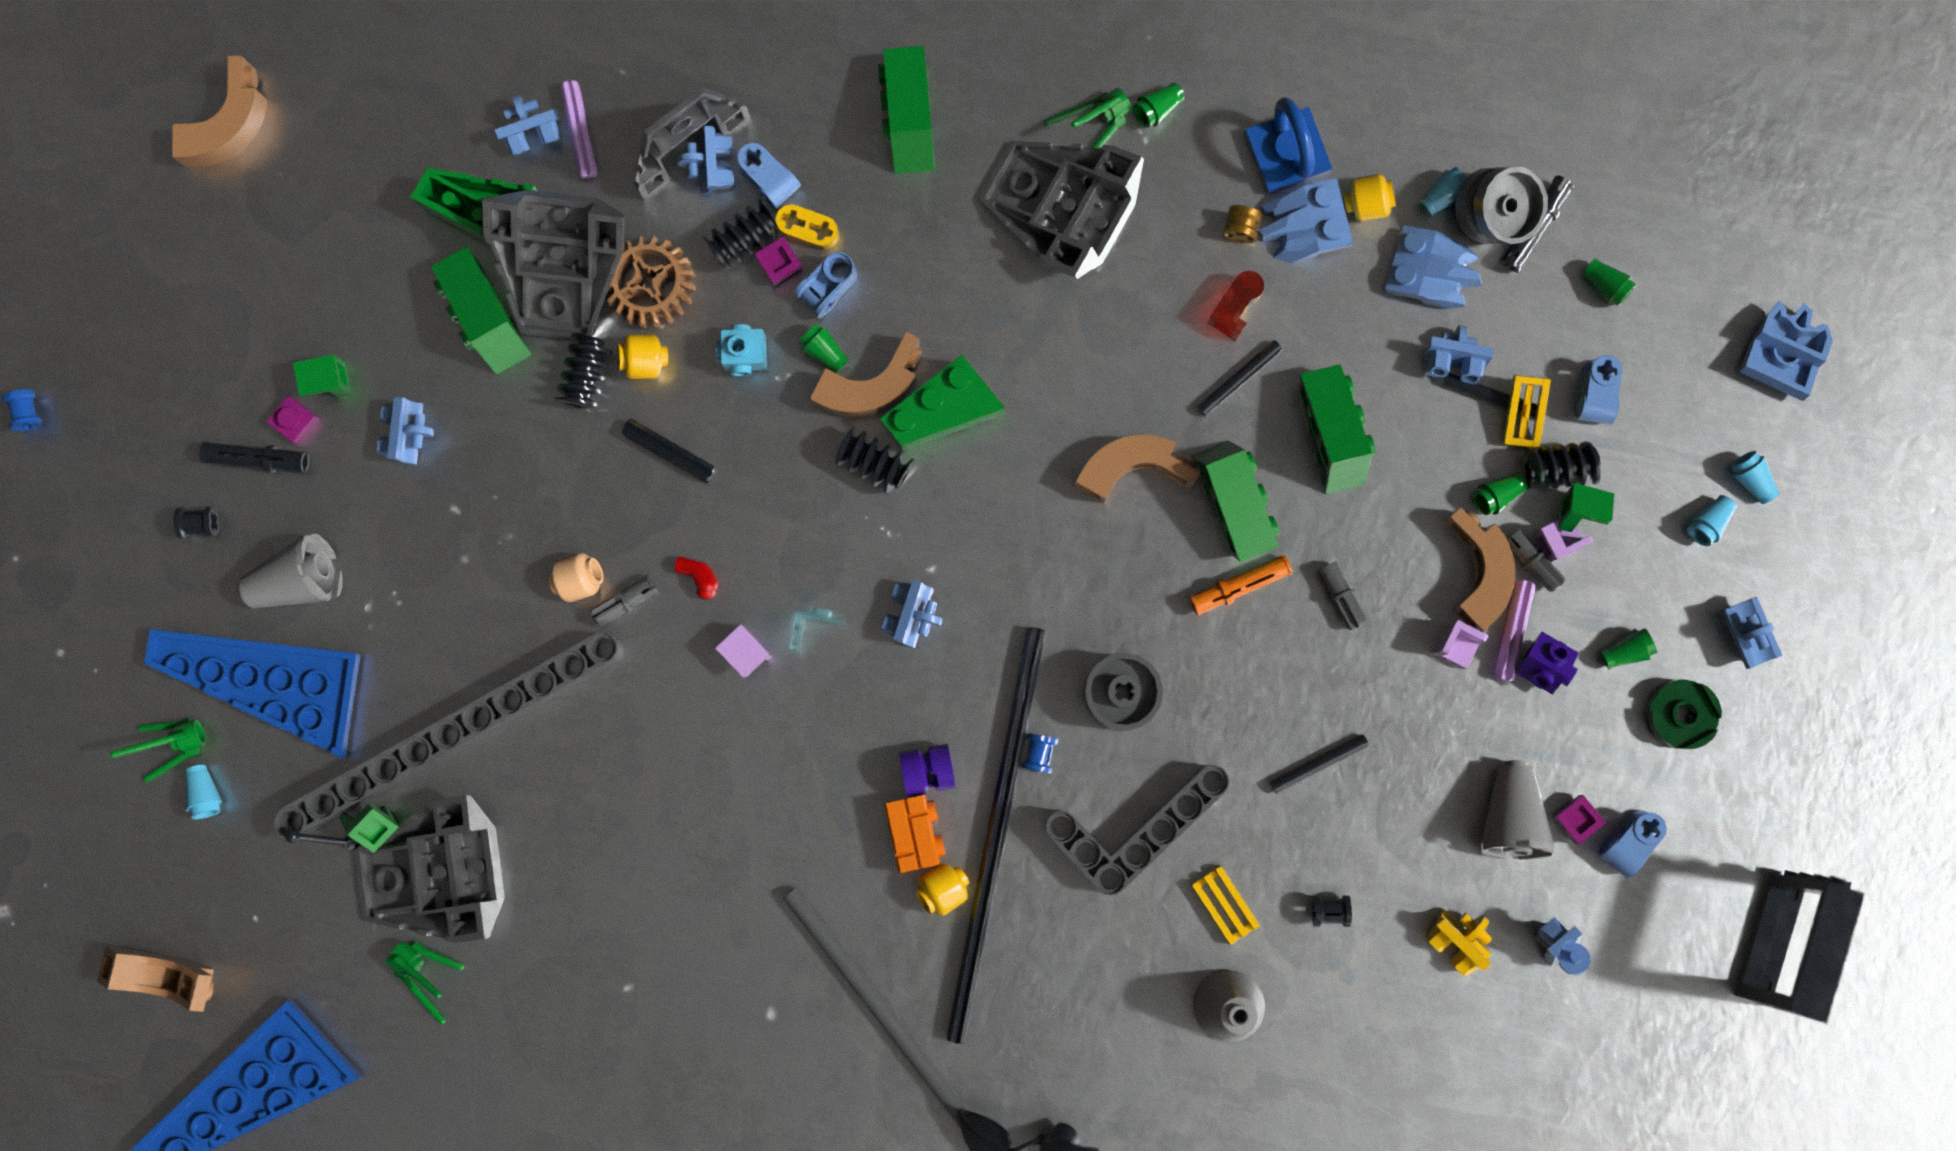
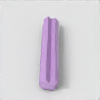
M575 80L565 81L560 84V90L577 172L582 180L592 179L598 173L580 86Z
M1517 580L1514 584L1494 673L1495 678L1502 681L1511 682L1516 676L1515 672L1518 667L1535 591V583L1531 581Z

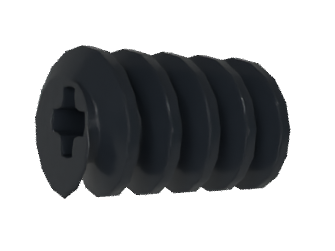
M761 199L757 201L759 212L748 206L745 208L747 219L738 213L734 215L735 227L729 222L724 221L722 223L724 234L713 228L711 229L712 241L702 235L719 264L727 270L731 269L729 258L732 257L739 263L743 262L742 250L751 256L755 254L753 243L758 244L761 248H765L764 236L767 235L773 241L778 240L776 233L778 226Z
M572 333V339L578 344H570L567 350L575 357L565 358L564 364L571 370L562 371L560 374L561 378L568 383L557 386V391L565 397H555L554 401L575 408H596L599 404L590 397L591 395L602 394V390L594 386V382L606 380V377L597 371L598 368H609V364L602 360L601 356L612 355L613 351L604 346L605 342L599 338L582 333Z
M854 425L843 439L837 451L835 464L841 467L848 462L847 471L851 474L860 468L859 478L863 481L872 475L871 485L875 488L884 482L883 491L886 494L891 493L894 489L898 490L909 474L915 459L911 458L905 464H902L903 452L901 451L891 458L889 456L891 447L889 444L882 450H877L879 439L875 437L869 444L865 443L867 432L863 431L857 437L853 436Z
M1588 441L1580 443L1579 446L1575 443H1569L1565 448L1560 444L1554 445L1552 449L1548 446H1541L1538 451L1533 447L1525 449L1522 455L1521 469L1522 476L1527 482V490L1530 489L1532 481H1535L1539 491L1544 490L1546 480H1549L1552 489H1557L1560 478L1563 479L1566 488L1572 486L1573 477L1577 478L1578 484L1586 485L1587 475H1590L1594 485L1600 483V456L1597 449Z

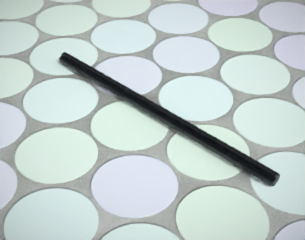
M1029 627L1026 633L947 1033V1041L955 1044H964L966 1041L1046 634L1045 630L1041 628Z

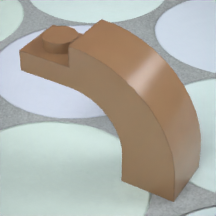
M241 55L228 56L227 96L218 113L210 119L199 123L173 124L172 157L186 168L217 165L235 157L252 142L262 126L267 108V99L255 89L258 85V76L255 68Z
M906 332L888 367L880 375L869 380H850L825 368L810 397L812 405L830 414L845 418L871 417L891 409L907 396L917 381L916 375L907 369L908 367L914 369L921 356L922 350L918 348L920 345L919 337Z
M1131 435L1117 439L1098 450L1082 469L1074 487L1105 503L1118 479L1135 469L1147 468L1156 470L1189 489L1193 487L1201 472L1195 469L1196 464L1181 455H1178L1177 458L1171 456L1177 443L1154 435Z
M1460 507L1448 515L1443 522L1470 549L1476 562L1477 572L1471 590L1452 610L1467 625L1484 632L1502 614L1511 598L1515 583V562L1509 542L1496 523L1482 530L1479 527L1481 522L1478 517L1471 511H1464Z
M106 946L97 982L107 989L157 995L176 1001L189 1011L204 1012L206 1001L210 1000L213 993L212 976L214 969L191 960L165 954Z

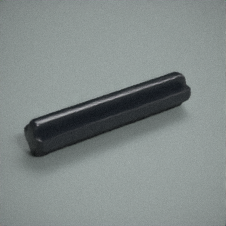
M629 419L623 426L621 433L628 439L705 483H708L713 478L716 468L712 464L634 419Z

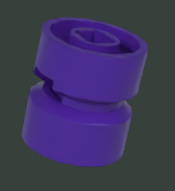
M948 744L931 746L926 753H922L919 749L899 752L907 797L925 794L929 787H933L936 791L956 788Z

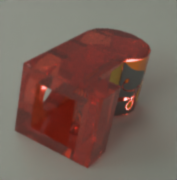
M1254 271L1241 272L1225 293L1207 323L1236 341L1247 324L1240 317L1248 306L1254 305L1259 300L1264 290L1263 278Z

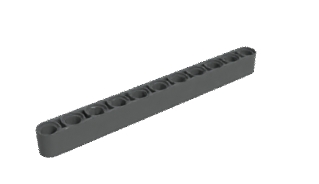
M606 632L591 635L282 807L274 817L275 830L279 835L285 837V833L293 829L290 824V818L296 812L301 818V825L297 831L300 834L313 833L338 819L343 812L349 813L616 664L624 652L621 640ZM608 639L613 645L612 653L606 658H601L598 655V646L603 640ZM577 656L581 660L582 668L579 673L572 676L567 670V663L571 658ZM546 673L550 677L551 685L546 692L541 693L537 689L536 683L538 677ZM516 691L519 694L520 702L515 709L510 710L506 705V697L510 692ZM481 708H485L489 715L488 722L483 727L478 726L475 721V715ZM453 725L457 729L458 735L456 741L449 744L445 740L444 734L446 729ZM418 743H423L426 747V756L419 762L414 757V748ZM388 760H391L395 765V773L390 779L386 778L383 773V766ZM357 777L364 784V790L359 796L355 795L352 790V783ZM325 795L330 796L333 802L332 808L328 813L324 812L321 807V801Z

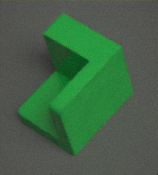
M332 354L293 362L299 395L305 397L330 392L339 397L351 394L345 361Z
M1573 483L1561 499L1558 529L1572 532L1581 519L1609 525L1613 519L1615 493Z
M370 802L355 818L346 812L339 816L347 835L373 853L399 827L387 807L383 805L378 809Z

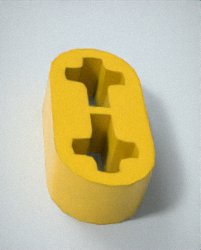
M792 204L783 206L776 214L775 221L778 230L788 239L820 250L831 249L838 242L839 232L837 224L828 216ZM792 214H795L797 221L805 226L792 225L791 229H787L784 218L790 219ZM824 226H828L829 233L832 235L831 237L825 236L823 241L818 238V234L810 230L811 227L822 230Z

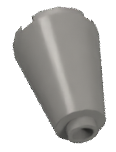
M303 535L242 576L237 589L239 598L253 609L327 602L340 596L343 588V576L341 569L336 571L334 569L332 560L337 558L335 552L320 535Z
M1506 761L1505 766L1498 768L1481 842L1482 854L1485 856L1507 859V855L1519 856V860H1532L1551 857L1552 853H1554L1555 846L1534 768L1528 767L1525 761Z
M1224 970L1211 974L1201 983L1194 1001V1012L1200 1027L1210 1037L1222 1042H1238L1250 1037L1259 1028L1265 1013V1001L1261 989L1253 979L1241 972Z

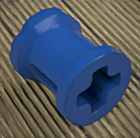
M19 389L2 395L3 403L7 404L11 416L9 429L11 431H29L43 425L42 418L37 417L33 402V399L36 398L34 390Z
M1028 733L1027 739L1030 741L1026 760L1021 763V768L1051 774L1052 768L1049 764L1053 745H1057L1058 739Z

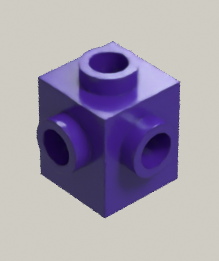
M1541 631L1528 648L1515 673L1530 681L1536 687L1553 695L1561 684L1567 687L1574 678L1578 669L1573 664L1579 652Z

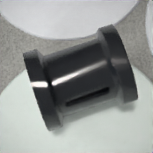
M208 506L205 510L189 511L184 507L176 508L173 516L175 534L178 538H187L188 535L207 534L210 537L217 536L219 532V515L216 507Z
M1313 895L1311 901L1313 927H1320L1321 924H1342L1343 927H1350L1352 923L1350 896L1343 895L1341 899H1321L1319 895Z

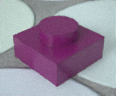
M784 237L754 254L774 286L803 268Z
M288 395L266 422L297 445L319 418L296 399Z
M1578 795L1553 816L1576 845H1580L1606 823L1584 795Z

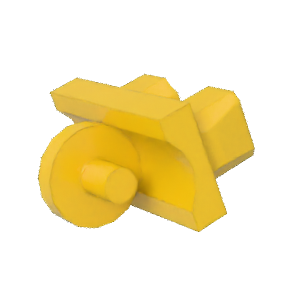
M1445 908L1437 914V924L1428 933L1427 941L1439 952H1442L1452 942L1461 949L1451 958V963L1456 970L1463 976H1466L1478 967L1484 972L1491 965V962L1488 960L1491 952L1484 945H1487L1492 940V937L1485 931L1489 920L1484 915L1473 920L1467 913H1464L1458 921Z

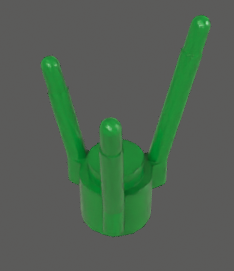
M1116 88L1110 93L1104 92L1095 99L1046 119L1044 125H1052L1096 107L1074 120L1071 126L1076 128L1098 115L1105 123L1112 121V124L1091 147L1100 148L1117 128L1127 122L1124 115L1132 110V106L1125 93L1120 88Z
M190 717L179 721L139 725L137 729L140 732L174 730L169 731L168 736L111 751L110 757L115 758L168 743H170L174 751H182L179 755L145 775L143 781L149 782L187 758L199 755V747L206 745V736L199 720H191Z
M402 941L391 951L385 964L394 970L393 974L408 987L438 1023L444 1024L446 1022L445 1018L411 978L416 980L434 997L440 998L441 992L418 972L424 964V960L420 957L424 956L459 971L464 969L463 964L426 949L418 942L410 946L405 941Z

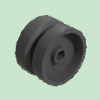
M1521 166L1481 168L1466 178L1460 186L1456 198V217L1461 230L1470 239L1487 244H1516L1527 241L1535 236L1541 228L1548 211V196L1543 181L1533 171Z
M1129 653L1109 655L1097 663L1085 679L1083 690L1085 707L1093 720L1108 730L1120 732L1140 728L1153 719L1161 706L1163 696L1161 678L1153 665L1139 655ZM1123 686L1128 690V697L1120 700L1115 695L1118 692L1116 689Z

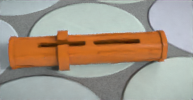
M1282 554L1273 560L1251 568L1230 579L1224 580L1221 578L1216 580V585L1189 595L1191 607L1195 614L1200 616L1202 613L1222 604L1229 606L1238 597L1292 575V568L1287 557Z

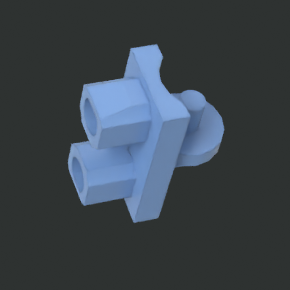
M517 94L513 96L515 106L505 109L504 114L507 120L517 116L521 120L495 129L498 140H504L506 147L513 156L530 150L524 131L536 128L542 145L559 140L560 135L556 120L560 118L556 109L529 117V112L540 109L537 100L534 99L524 103L521 95Z
M704 126L703 134L697 137L698 153L696 143H687V153L679 155L677 161L678 166L688 168V178L691 179L698 178L699 168L701 196H711L715 190L730 189L734 184L733 167H719L716 164V157L729 158L731 156L732 136L715 133L714 126Z
M1458 325L1455 334L1443 332L1441 338L1432 336L1428 347L1423 350L1422 360L1427 361L1429 376L1446 377L1450 372V366L1461 368L1460 380L1462 382L1475 385L1482 378L1484 369L1492 359L1494 348L1477 345L1478 340L1476 338L1467 337V327Z
M394 397L393 403L381 406L380 418L382 423L391 426L390 435L381 436L377 440V454L408 465H417L418 449H422L423 437L428 438L434 435V429L424 427L425 414H422V403L409 401L404 397Z
M912 580L911 584L896 583L892 593V601L903 604L904 607L900 617L887 614L881 630L894 637L893 640L915 648L919 634L927 636L931 624L942 625L943 619L934 616L938 603L930 601L934 589L915 580Z
M1757 597L1721 610L1746 669L1782 656L1772 632L1775 629L1772 623H1768Z
M1553 917L1538 930V935L1535 939L1547 950L1544 960L1550 967L1558 960L1561 969L1570 975H1581L1589 968L1591 962L1590 953L1584 946L1578 944L1582 933L1575 926L1568 931Z

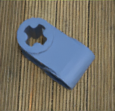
M754 142L747 143L739 150L737 158L742 176L772 208L777 209L801 186L790 170L779 163L762 145ZM752 159L755 162L760 160V165H748V160Z
M844 252L831 253L797 286L794 296L798 299H804L815 310V315L818 318H822L855 283L857 270L853 260ZM836 265H848V273L841 278L832 276V270ZM812 292H815L821 299L816 297Z
M1602 355L1582 367L1579 391L1574 408L1576 419L1610 425L1614 423L1619 409V391L1623 373L1622 365L1616 357Z
M1643 810L1632 811L1626 816L1615 832L1603 842L1598 855L1623 876L1630 878L1642 868L1647 857L1666 835V823L1656 813ZM1643 821H1647L1646 827L1649 829L1647 833H1643L1644 828L1641 826Z

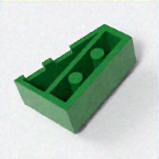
M1341 364L1301 373L1298 393L1308 430L1313 432L1319 451L1315 452L1317 463L1323 462L1327 473L1326 482L1323 483L1325 494L1365 485L1372 455H1375V444L1372 436L1365 434L1363 428L1365 424L1362 407L1354 403L1352 397L1354 395V386L1351 377L1344 375Z

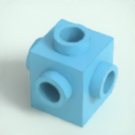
M736 324L731 325L730 330H721V341L715 342L716 361H721L725 371H731L733 376H749L752 374L751 371L767 370V339L763 329H751L749 325Z

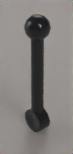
M290 829L285 833V839L289 843H295L299 840L343 845L349 851H353L359 846V843L349 836L343 839L300 834L295 829Z

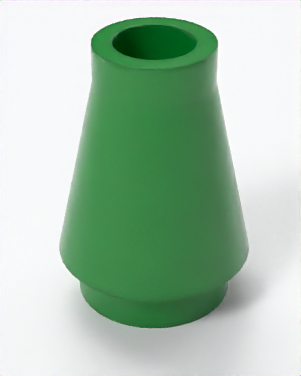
M1173 82L1164 88L1138 97L1137 103L1133 105L1134 115L1139 123L1146 128L1158 126L1177 104L1185 99L1184 92L1177 83Z
M1596 258L1582 273L1608 304L1613 302L1617 306H1620L1637 285L1631 281L1632 276L1610 267Z
M818 323L811 327L798 342L804 348L802 352L825 365L834 373H837L849 360L826 326L822 328Z
M1516 472L1507 477L1481 483L1478 485V489L1473 492L1474 503L1482 514L1489 515L1492 513L1496 515L1518 495L1527 490V482L1520 473Z
M1634 628L1607 648L1600 650V654L1607 669L1610 670L1618 666L1649 661L1650 656L1657 654V649L1646 628L1639 631Z

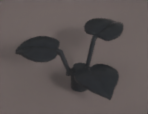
M961 1110L959 1114L962 1135L970 1151H1025L1038 1144L1040 1145L1039 1151H1099V1148L1078 1145L1079 1136L1076 1130L1063 1122L1057 1123L1047 1136L1039 1133L1036 1138L1011 1148L1012 1138L1010 1134L996 1121L968 1110Z

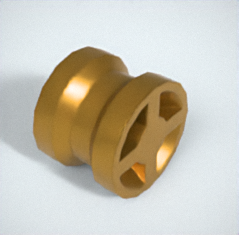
M1230 206L1228 211L1230 221L1229 224L1225 225L1223 235L1240 243L1256 242L1258 234L1255 229L1256 225L1261 222L1263 214L1257 209L1248 206Z

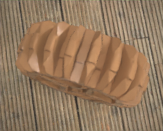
M654 235L651 237L649 244H647L644 237L639 236L637 246H633L629 240L625 242L628 250L621 255L607 295H611L607 299V303L610 307H616L615 314L619 318L626 315V322L630 325H633L638 319L640 327L646 328L649 319H651L654 327L659 328L661 326L660 318L664 317L671 324L673 323V318L670 314L673 311H676L680 316L684 314L680 304L681 302L691 304L692 299L685 293L696 290L695 285L688 282L696 276L693 270L687 269L691 265V261L688 257H682L683 250L679 246L672 249V243L668 239L664 240L660 245L658 237ZM648 258H657L664 260L669 264H667L666 266L660 264L655 267H650L646 265L643 260ZM634 265L635 275L626 283L627 286L623 288L624 278L628 270ZM643 270L649 277H652L653 288L656 294L652 292L650 287H646V278L642 272ZM675 276L674 288L670 295L664 299L663 289L672 281L671 278ZM649 297L654 301L655 305L648 307L638 306L629 302V300Z

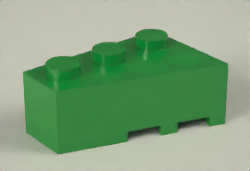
M924 46L883 49L884 63L878 64L879 83L880 85L886 84L887 91H880L882 112H888L889 119H882L884 140H891L895 174L935 171Z
M426 168L410 198L422 210L486 243L483 235V199L525 190H539L535 185L524 183L520 185L504 182L501 179L491 178L490 180L472 177L470 174Z
M468 246L431 266L437 277L433 284L442 299H448L450 305L446 306V310L456 325L461 324L463 330L458 333L469 351L475 348L497 375L533 355L528 345L517 334L515 330L516 324L511 317H508L500 302V296L481 263Z
M961 355L880 418L882 427L899 448L906 452L942 439L944 436L970 429L988 420L1005 416V407L964 356Z
M1228 440L1190 455L1192 461L1196 465L1199 464L1206 481V484L1203 485L1206 495H1211L1217 512L1215 516L1231 555L1239 562L1279 547L1275 537L1280 534L1274 517L1272 515L1268 517L1264 505L1268 503V497L1261 483L1257 485L1253 472L1257 471V465L1250 451L1246 452L1245 449Z

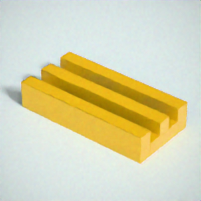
M1513 375L1503 437L1504 444L1540 447L1551 383L1550 378ZM1524 383L1526 384L1518 438L1513 437L1521 384ZM1534 385H1540L1532 439H1526Z
M1219 865L1190 884L1230 945L1237 942L1236 940L1246 936L1253 929L1255 930L1260 927L1222 866ZM1219 876L1247 919L1248 924L1243 926L1213 880L1215 877ZM1206 883L1208 884L1237 931L1234 933L1230 932L1201 886Z

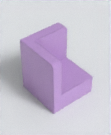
M1559 519L1532 532L1540 550L1547 552L1545 556L1550 562L1594 542L1591 535L1583 538L1577 526L1572 532L1558 529Z
M1459 620L1449 622L1433 654L1462 669H1467L1479 644L1486 642L1488 635Z
M742 624L715 648L744 678L748 677L764 660L769 661L773 657Z

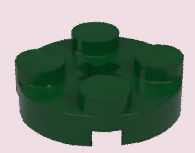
M1685 679L1670 681L1660 686L1646 704L1648 723L1653 734L1669 748L1697 749L1708 744L1718 732L1716 729L1719 725V719L1722 717L1721 705L1715 693L1702 683L1698 684L1695 681ZM1680 706L1683 709L1690 708L1692 714L1688 716L1690 721L1688 724L1683 720L1679 721L1677 718Z

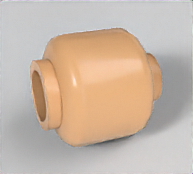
M577 553L554 562L551 568V575L548 577L549 587L555 595H558L566 602L578 601L595 595L598 592L600 584L603 582V571L595 558H591L585 553Z

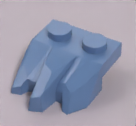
M1337 178L1295 188L1260 207L1264 215L1272 217L1273 222L1258 230L1257 236L1261 242L1279 241L1280 246L1274 251L1273 258L1291 264L1316 258L1318 254L1349 248L1353 244Z
M1404 225L1385 291L1387 294L1421 300L1423 305L1439 308L1465 307V297L1459 293V290L1465 287L1482 286L1480 273L1466 267V265L1475 262L1478 256L1467 245L1442 232Z
M1778 301L1751 339L1739 372L1804 401L1810 395L1818 369L1826 362L1830 351L1832 337L1828 325L1811 326L1812 310L1805 303L1801 305L1795 315L1790 316L1786 312V306Z

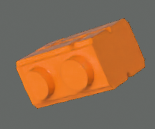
M926 794L884 803L898 873L939 865L941 863L940 856L946 855L942 835L935 836L932 822L938 821L934 800L927 801Z

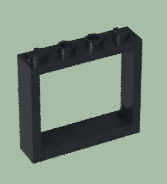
M1785 870L1784 875L1770 874L1734 995L1770 1008L1827 1024L1866 893L1851 889L1852 882L1831 875L1827 877L1820 874L1811 875ZM1804 893L1819 894L1820 898L1791 996L1775 992Z

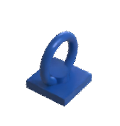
M1283 97L1277 101L1274 110L1275 119L1246 128L1244 131V136L1267 195L1324 176L1333 170L1310 108L1307 107L1300 110L1290 98Z

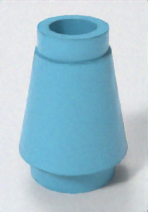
M1457 167L1450 171L1445 170L1424 194V197L1419 200L1420 205L1427 214L1433 216L1436 212L1438 213L1456 203L1460 186L1467 177Z
M1756 451L1744 454L1731 464L1734 470L1732 475L1761 504L1772 501L1780 494L1764 456H1759Z
M1720 495L1689 520L1688 535L1695 542L1703 546H1710L1712 543L1718 542L1737 508L1736 503L1731 498Z
M195 765L185 769L186 812H190L191 819H204L219 814L221 812L219 805L222 804V800L207 771V766Z

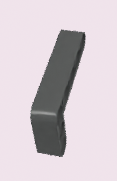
M1210 765L1202 767L1110 855L1078 820L1066 811L1060 810L1051 813L1046 819L1045 831L1049 838L1100 892L1110 896L1117 895L1226 792L1230 782L1229 776L1219 766ZM1209 771H1214L1220 777V786L1215 791H1208L1203 785V777ZM1185 795L1192 797L1195 801L1194 811L1187 816H1183L1177 808L1178 800ZM1060 816L1066 817L1071 824L1069 833L1062 837L1054 835L1051 830L1053 820ZM1158 820H1165L1170 827L1169 835L1162 840L1154 838L1151 831L1152 825ZM1087 842L1093 845L1095 855L1091 861L1084 863L1076 858L1075 852L1078 845ZM1133 844H1139L1144 849V858L1138 864H1131L1126 859V850ZM1106 869H1115L1119 874V882L1113 888H1105L1100 883V876Z

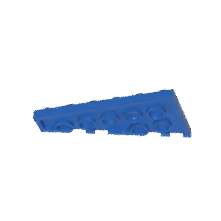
M149 629L144 664L181 682L190 684L202 690V692L212 697H217L231 704V706L279 729L286 730L302 740L315 744L340 758H345L361 654Z
M290 999L278 1008L130 1151H210L363 1076L297 1004Z

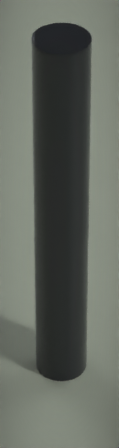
M1276 340L1269 343L1197 406L1199 412L1205 417L1278 355L1283 350L1281 345Z
M1448 373L1445 377L1444 386L1505 408L1509 406L1510 394L1480 383L1475 385L1464 383L1460 380V376ZM1519 398L1517 412L1522 413L1524 399ZM1531 403L1529 415L1535 418L1537 404Z
M1361 734L1270 781V785L1274 792L1278 794L1369 747V743L1366 737Z

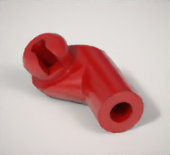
M678 556L674 572L692 577L695 585L698 587L696 593L700 598L711 599L714 597L715 590L718 588V580L711 567L707 563Z

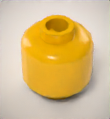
M1382 174L1355 178L1350 183V192L1344 193L1347 213L1354 212L1356 219L1360 222L1385 218L1389 216L1391 207H1396L1392 180H1386Z
M653 334L627 335L624 337L623 343L617 344L618 371H624L628 379L657 378L660 375L661 367L668 366L667 346H661L659 338Z
M940 863L918 878V889L915 890V895L928 914L935 913L945 916L966 901L968 894L965 886L969 884V880L960 867L957 866L953 869L947 863Z

